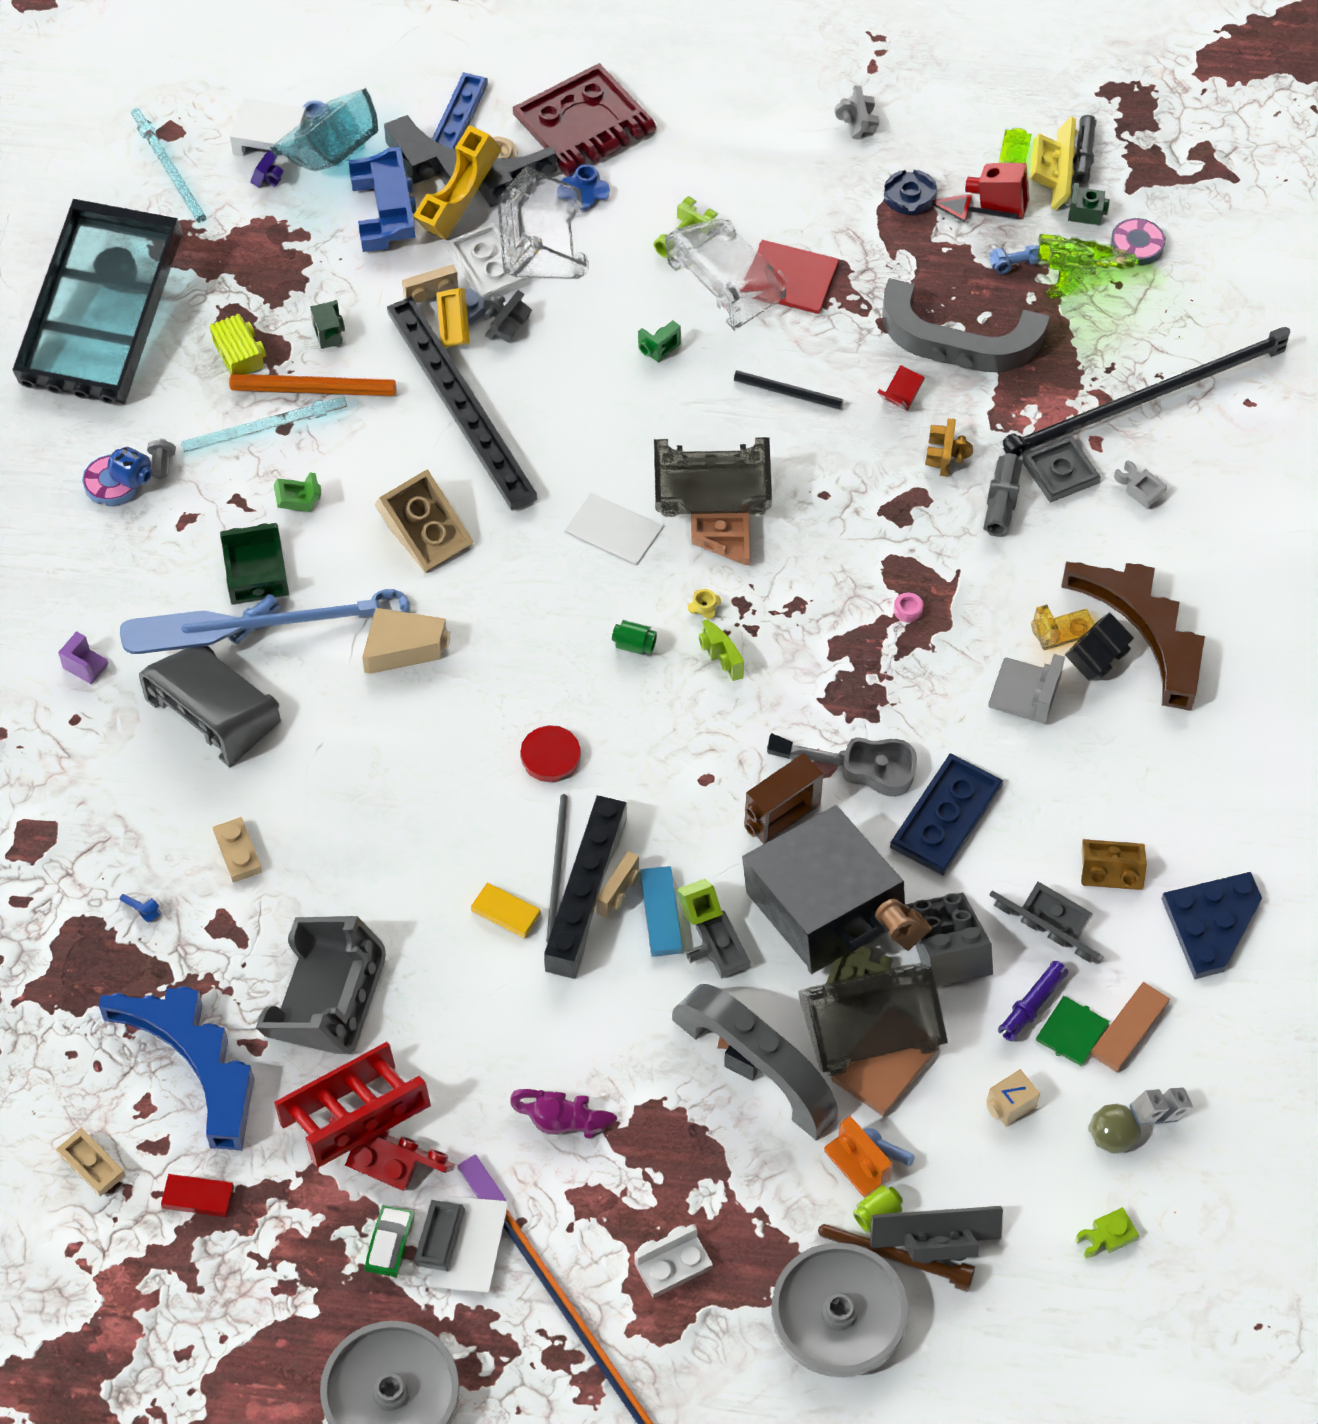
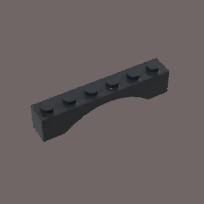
M596 796L544 952L545 972L576 979L586 946L596 898L599 895L606 871L619 846L626 825L627 802Z

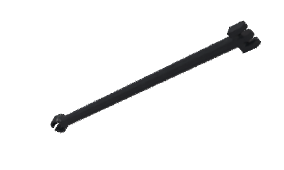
M1281 327L1270 332L1268 339L1024 437L1012 433L1004 438L1003 450L1005 453L1015 454L1019 458L1031 448L1268 353L1271 357L1281 354L1286 350L1290 329L1288 327Z

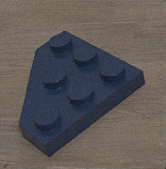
M1251 871L1162 894V902L1194 979L1224 972L1236 947L1240 943L1262 900Z

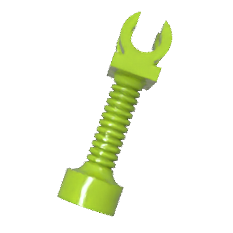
M687 196L677 206L676 218L683 222L669 235L662 234L654 241L655 251L660 256L669 258L677 250L676 242L692 227L705 235L710 229H713L719 221L715 218L719 213L708 209L701 216L695 212L697 207L694 204L697 200Z

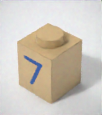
M1019 1069L989 1088L986 1101L987 1109L996 1120L1000 1119L1005 1127L1037 1107L1040 1092L1024 1072Z

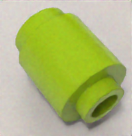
M881 1185L857 1204V1209L853 1211V1216L859 1226L865 1232L870 1233L871 1215L901 1213L903 1199L892 1186L887 1188Z

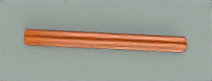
M231 374L229 378L230 389L237 391L394 396L397 390L396 380L259 374Z

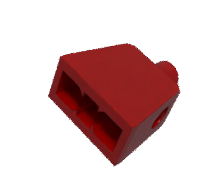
M987 163L984 165L980 178L967 177L965 192L979 194L981 208L1017 213L1019 215L1018 219H1023L1030 200L1027 163Z

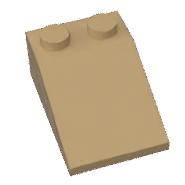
M428 469L382 495L374 504L389 529L424 572H427L474 543Z

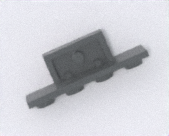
M1039 881L1035 884L1022 907L993 890L989 894V896L996 900L993 906L1008 915L1014 910L1023 916L1020 922L1035 931L1041 926L1050 932L1047 938L1062 947L1068 942L1077 948L1074 954L1089 963L1094 958L1102 962L1103 955L1078 941L1093 915L1092 912Z
M1002 1206L874 1214L871 1215L870 1246L871 1248L905 1246L912 1261L920 1263H931L934 1260L941 1259L962 1261L968 1257H978L979 1244L977 1240L1001 1239Z

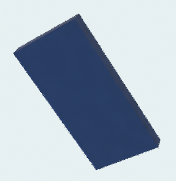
M949 753L891 840L889 848L944 876L1003 786L1004 780Z

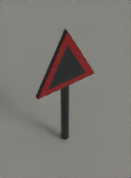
M972 194L937 199L934 203L935 207L965 222L967 212L1014 219L1019 217L1017 213L971 207L969 205Z

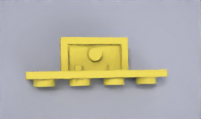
M1073 116L1058 129L1057 141L1040 133L1033 139L1030 179L1052 189L1051 208L1057 210L1063 203H1067L1072 195L1071 179L1074 174L1072 167L1073 158L1076 153L1074 142L1077 135L1076 118Z

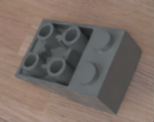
M963 892L957 894L950 893L943 897L918 900L914 903L905 904L910 909H915L921 914L932 928L915 945L922 968L932 988L993 975L992 943Z

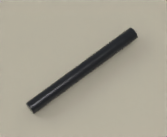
M738 370L734 374L733 381L839 410H841L844 399Z

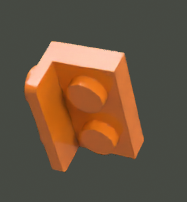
M851 1116L840 1123L838 1137L824 1147V1152L863 1197H867L878 1187L890 1180L893 1163Z

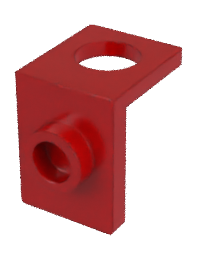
M900 365L886 392L879 389L877 393L884 400L908 411L925 377Z

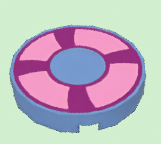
M111 455L97 458L85 469L82 482L86 495L97 504L99 502L106 503V506L124 504L136 495L137 488H128L111 478L107 466Z

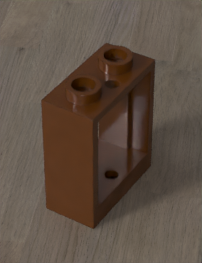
M804 753L746 792L744 826L752 837H757L763 844L821 805L824 774Z

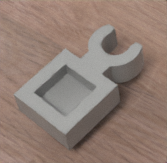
M1127 460L1125 462L1124 470L1128 473H1123L1119 469L1115 470V480L1120 484H1128L1126 493L1145 508L1150 507L1167 491L1168 486L1147 469L1140 474L1137 471L1136 465L1131 461Z

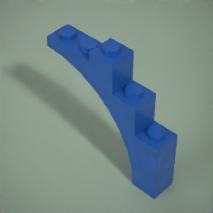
M185 986L178 987L177 989L167 988L165 1000L155 996H144L143 998L128 997L121 993H114L111 996L101 995L99 1009L103 1021L126 1024L149 1032L169 1044L188 1062L199 1078L205 1093L207 1105L206 1137L209 1147L243 1150L254 1083L251 1065H246L240 1061L225 1063L228 1039L224 1027L211 1023L199 1026L203 1005L199 990Z

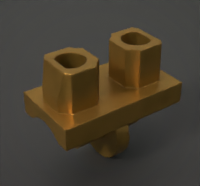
M948 418L947 426L931 425L928 443L944 445V447L928 446L925 465L940 468V476L948 477L951 456L955 458V462L962 463L963 459L969 458L973 454V445L966 441L965 436L961 435L958 436V439L953 440L956 419Z

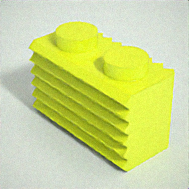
M236 314V316L210 324L212 342L230 375L248 374L264 368L263 357H266V352L261 341L255 342V332L249 321L245 323L241 315Z

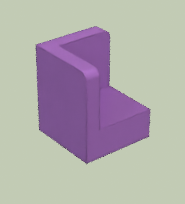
M77 631L58 651L63 669L89 684H92L108 666L107 659L90 650L86 636Z

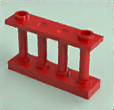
M385 1042L276 1100L274 1104L280 1126L283 1129L297 1122L308 1134L305 1139L313 1164L319 1168L429 1108L431 1102L426 1082L420 1076L405 1083L394 1071L396 1067L391 1046L388 1042ZM382 1076L393 1090L377 1098L366 1084ZM354 1091L365 1105L348 1113L338 1102V1099ZM326 1107L337 1120L320 1129L309 1115Z

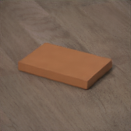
M888 1007L833 1073L831 1081L884 1117L937 1052L941 1042Z

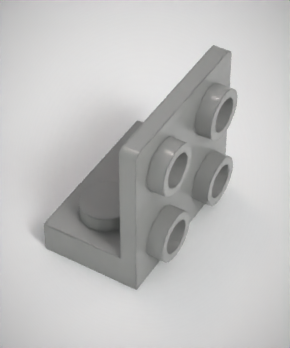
M1054 654L1050 665L1045 663L1043 668L1005 657L988 707L1046 724L1061 679L1065 657Z

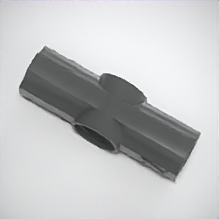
M1006 453L1003 456H999L994 480L991 479L986 504L988 508L983 530H986L991 536L1000 537L1008 533L1012 510H1015L1020 487L1018 482L1023 460L1019 459L1015 454Z

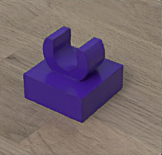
M269 150L266 152L253 172L250 180L251 184L259 188L265 180L269 185L277 186L284 172L283 169L274 165L277 155Z

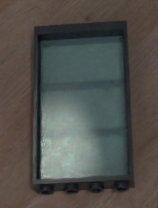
M79 199L72 200L12 369L18 383L27 388H46L50 392L57 394L62 392L71 393L82 399H87L88 397L96 398L108 404H114L115 402L126 403L183 234L178 218Z

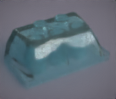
M366 88L325 103L270 147L274 156L283 154L298 166L314 172L347 163L350 160L349 155L365 148L364 143L379 130L377 113L369 92Z

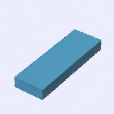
M671 866L640 869L651 957L682 954V941Z

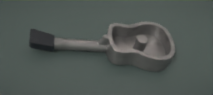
M772 733L769 736L767 753L790 759V756L797 758L804 753L811 761L842 766L843 777L846 781L867 785L876 792L886 796L905 794L912 785L917 765L915 749L911 744L901 739L871 741L855 737L850 740L846 751L842 750L839 753L793 745L792 741Z

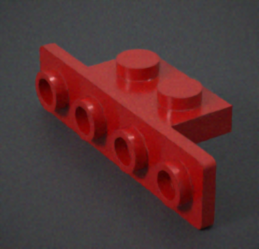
M332 1115L330 1116L328 1123L331 1124L337 1119ZM390 1130L350 1150L345 1166L402 1191L408 1189L418 1162L443 1173L453 1171L455 1163L447 1160L449 1157L447 1154L434 1149H430L427 1152L418 1148L419 1143L413 1139L403 1136L397 1139L390 1136Z

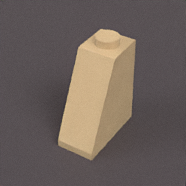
M376 608L362 655L364 673L371 674L440 660L443 649H448L451 639V631H447L446 619Z

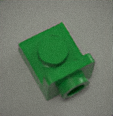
M674 320L665 327L659 328L654 336L644 328L638 331L639 350L645 356H650L657 362H660L681 344V325Z

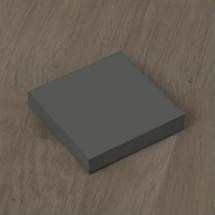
M1073 436L1023 455V464L1050 503L1100 483L1101 476Z

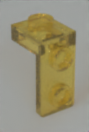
M1047 604L1036 607L1034 620L1031 621L1033 634L1038 638L1043 650L1078 641L1095 624L1087 609L1054 618Z

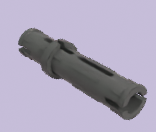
M1084 115L1079 121L1077 150L1073 158V163L1075 164L1073 179L1080 184L1087 183L1090 180V168L1094 163L1095 156L1092 151L1097 120L1092 115Z

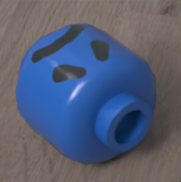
M126 446L115 450L108 460L107 466L111 478L128 488H138L142 484H146L152 476L149 457L132 447Z

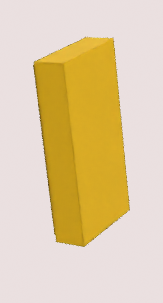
M457 288L436 292L442 345L444 348H451L470 344L465 289Z
M488 882L471 905L472 912L523 938H526L541 915V909Z

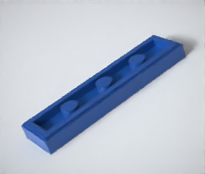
M465 72L462 73L432 137L434 141L455 150L487 88L488 78Z

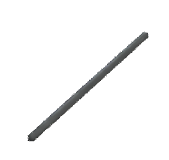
M565 793L560 796L547 943L557 915L568 799Z

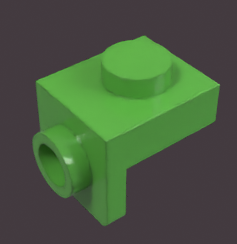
M309 472L305 481L277 478L273 485L277 508L310 512L315 502L321 496V485L318 484L316 473Z

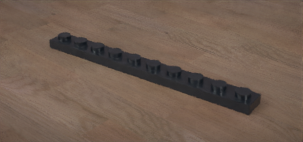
M408 297L387 306V313L511 511L536 501L537 493L413 297Z

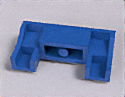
M401 146L387 148L383 152L371 157L348 160L352 190L374 189L379 216L376 219L358 221L362 252L389 249V241L416 238L412 215L416 212L415 197H409V193H413L412 179L405 175Z

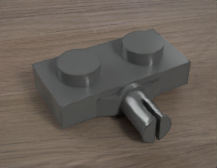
M725 910L722 911L723 915L696 924L695 927L702 939V945L685 951L689 963L708 957L714 963L721 979L750 968V960Z

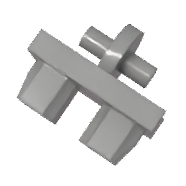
M854 85L853 95L849 99H841L840 103L835 106L836 118L849 123L853 139H860L863 132L874 134L880 123L878 116L869 115L874 110L875 101L874 97L863 95L862 86Z

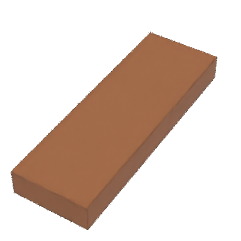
M1143 981L1093 1047L1090 1055L1115 1072H1118L1169 1004L1170 998Z

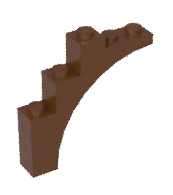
M1066 561L1061 587L1084 593L1104 602L1122 614L1141 633L1153 652L1161 676L1162 706L1191 711L1197 692L1205 636L1188 631H1175L1180 602L1165 597L1157 598L1151 596L1155 568L1143 564L1126 563L1124 572L1112 568H1101L1081 562L1073 563Z

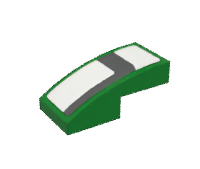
M382 1205L366 1257L365 1272L397 1278L405 1256L406 1242L414 1223L415 1211Z

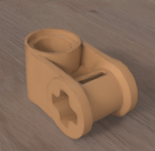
M890 899L884 902L875 913L877 920L889 929V936L892 940L900 944L907 951L912 949L932 930L921 914L915 909H910L897 899Z

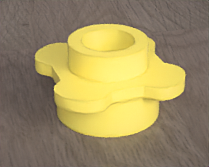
M709 589L696 590L692 603L688 604V611L691 614L698 613L706 619H712L715 617L716 607L721 604V597Z

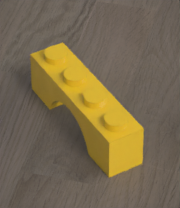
M470 125L455 147L456 165L449 182L439 192L426 194L413 215L426 231L445 240L451 234L502 151L490 134Z

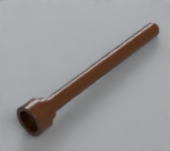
M822 1224L818 1228V1234L823 1238L838 1243L858 1245L871 1250L880 1257L947 1278L949 1283L955 1285L954 1288L968 1292L975 1271V1266L962 1262L961 1265L955 1263L954 1266L936 1260L931 1263H920L912 1261L909 1253L896 1247L871 1248L869 1238L827 1224Z

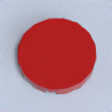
M547 725L536 728L527 734L521 744V762L526 768V772L539 781H560V778L572 775L579 766L581 748L578 739L571 731L561 726Z

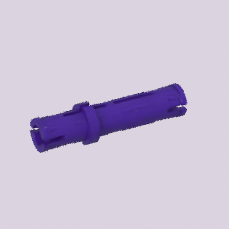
M1052 961L1023 999L1014 1003L1012 1006L1013 1011L998 1027L999 1033L1006 1030L1002 1035L1003 1038L1015 1041L1027 1023H1032L1036 1019V1012L1062 980L1068 976L1067 968L1060 972L1065 965L1059 961Z

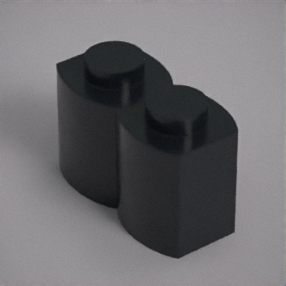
M1109 612L1101 617L1064 655L1088 681L1095 676L1101 679L1113 668L1110 662L1114 658L1120 660L1131 650L1128 644L1134 637Z

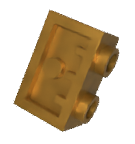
M1082 840L1083 867L1081 884L1083 886L1142 890L1144 888L1147 868L1144 843Z

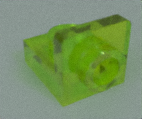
M1022 128L1005 129L999 163H1026L1032 134L1027 133Z

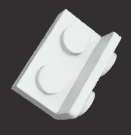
M694 1224L688 1227H676L668 1233L667 1237L657 1242L650 1240L642 1244L638 1251L635 1252V1266L653 1299L713 1270V1264L697 1237V1228Z

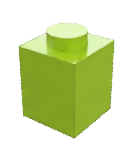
M706 879L676 889L684 916L691 924L696 925L723 915L714 885Z

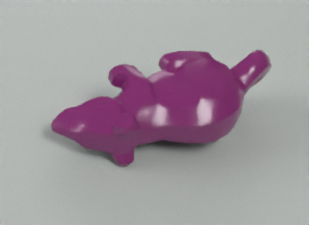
M518 1089L513 1091L510 1097L512 1108L518 1113L529 1115L536 1128L548 1135L577 1131L584 1132L585 1138L590 1139L595 1133L605 1130L617 1120V1116L612 1112L588 1109L589 1097L584 1095L577 1096L574 1102L566 1100V1094L563 1092ZM536 1098V1101L531 1103H523L521 1099Z

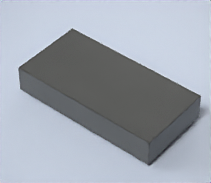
M431 1200L414 1258L416 1266L448 1271L465 1212L462 1204Z

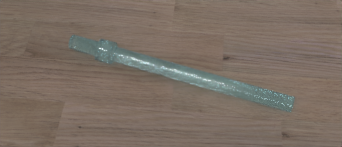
M134 108L131 111V115L137 123V130L141 137L148 141L197 223L204 222L206 215L156 136V129L152 122L145 118L140 108Z
M345 396L324 402L322 399L311 402L310 406L181 441L183 452H187L315 416V418L327 416V412L348 407Z

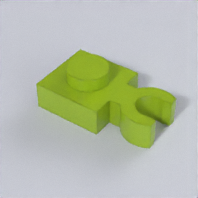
M1121 1207L1095 1219L1092 1224L1095 1230H1081L1077 1233L1075 1241L1079 1243L1083 1240H1088L1092 1243L1093 1246L1088 1247L1084 1252L1085 1258H1091L1098 1253L1099 1248L1105 1246L1108 1253H1111L1137 1241L1139 1233L1124 1208Z

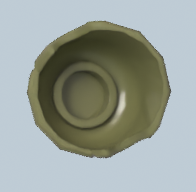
M1116 1103L1105 1105L1095 1112L1090 1120L1088 1131L1091 1132L1097 1147L1114 1154L1125 1153L1134 1147L1140 1138L1141 1127L1137 1124L1130 1108Z

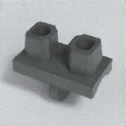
M519 289L505 306L503 304L505 298L502 295H499L497 298L487 297L483 302L484 309L486 310L484 317L489 320L495 317L490 324L491 327L485 333V336L490 340L497 335L504 341L509 342L518 330V327L508 320L510 316L520 324H524L530 316L532 309L521 301L525 294Z

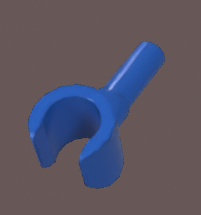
M122 894L119 898L120 901L137 910L146 922H151L162 914L158 909V903L153 898L144 904L125 894Z

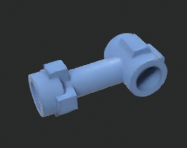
M1039 245L1025 246V251L1006 254L1003 248H996L991 251L989 262L992 269H995L998 274H1006L1011 270V264L1027 261L1028 265H1032L1042 261V250Z

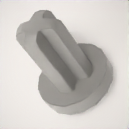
M160 438L150 441L147 445V452L152 455V477L157 479L167 477L169 457L174 456L176 446L166 439Z

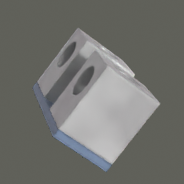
M1179 1087L1169 1088L1164 1094H1162L1160 1089L1145 1090L1129 1107L1137 1124L1147 1125L1177 1122L1193 1108V1105L1185 1088Z

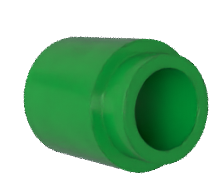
M622 620L620 625H615L612 641L616 642L615 647L617 649L640 655L653 653L657 640V631L651 630L650 626Z

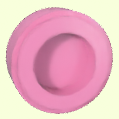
M902 593L895 599L893 611L900 621L911 623L917 621L922 616L924 604L918 595Z

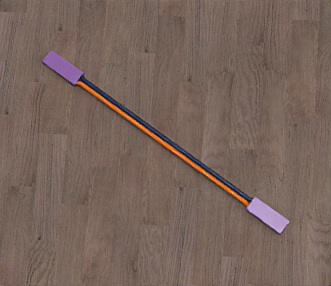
M476 1154L457 1165L458 1170L478 1199L506 1201L505 1196ZM506 1210L504 1229L637 1424H654L510 1212Z

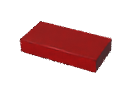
M168 1174L161 1207L162 1209L227 1218L234 1184L233 1182Z

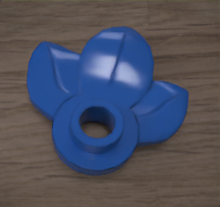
M588 164L579 166L573 176L563 178L556 188V195L559 197H571L572 205L579 211L591 208L595 199H608L610 194L608 183L600 179V175L594 166Z

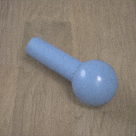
M873 1128L863 1129L887 1157L907 1166L912 1165L915 1158L913 1153L882 1140L881 1134Z

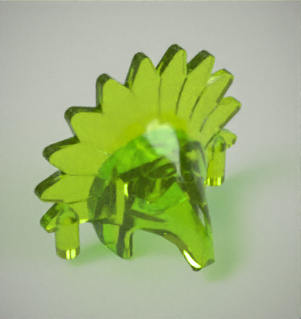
M1040 234L1038 238V259L1049 261L1050 269L1059 270L1057 283L1045 292L1050 298H1061L1071 294L1087 276L1100 267L1109 268L1111 266L1124 269V266L1134 268L1135 264L1138 265L1139 263L1136 255L1127 253L1128 250L1113 248V245L1098 244L1094 240L1083 241L1076 237L1066 239L1058 235Z

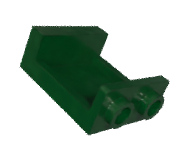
M263 523L258 526L232 528L220 532L231 605L263 600L268 594L275 598L289 596L277 523Z

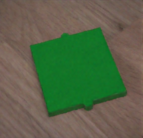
M1063 995L1037 1035L1036 1041L1055 1051L1056 1056L1062 1055L1082 1067L1110 1021L1090 1011L1089 1006L1083 1007Z

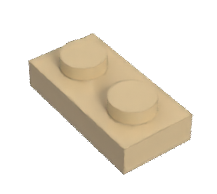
M454 264L403 279L404 299L412 296L416 303H420L437 297L436 292L459 288L458 273Z
M242 817L212 827L233 883L262 873L260 862Z
M630 851L626 853L596 898L597 913L601 916L608 918L613 909L617 911L625 899V891L629 885L633 887L637 883L641 875L638 855Z
M82 1127L56 1148L58 1155L99 1197L103 1196L126 1176L124 1170Z

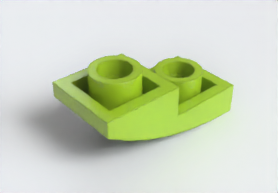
M709 620L702 621V633L698 634L702 650L708 651L711 661L720 659L723 671L729 672L732 681L743 679L744 660L735 644L714 623Z

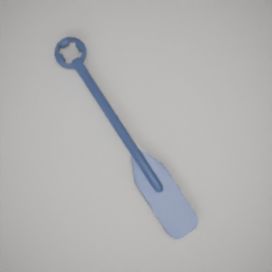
M384 589L375 593L371 600L357 601V604L243 618L210 611L126 620L121 624L120 638L123 649L130 654L209 646L243 629L349 616H359V618L374 616L375 609L380 608L378 602L380 599L396 598L399 600L400 609L402 610L400 612L409 613L410 601L401 591Z

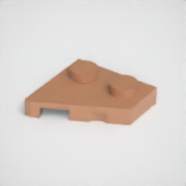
M691 513V544L743 565H750L749 513Z

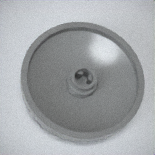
M826 1243L800 1253L783 1269L773 1291L771 1315L774 1330L781 1345L795 1361L807 1369L822 1375L852 1377L879 1367L896 1351L906 1329L908 1301L901 1279L891 1265L878 1254L854 1244Z
M383 1321L356 1330L334 1349L322 1373L320 1398L328 1424H450L455 1415L459 1400V1378L452 1355L444 1343L433 1333L408 1322Z

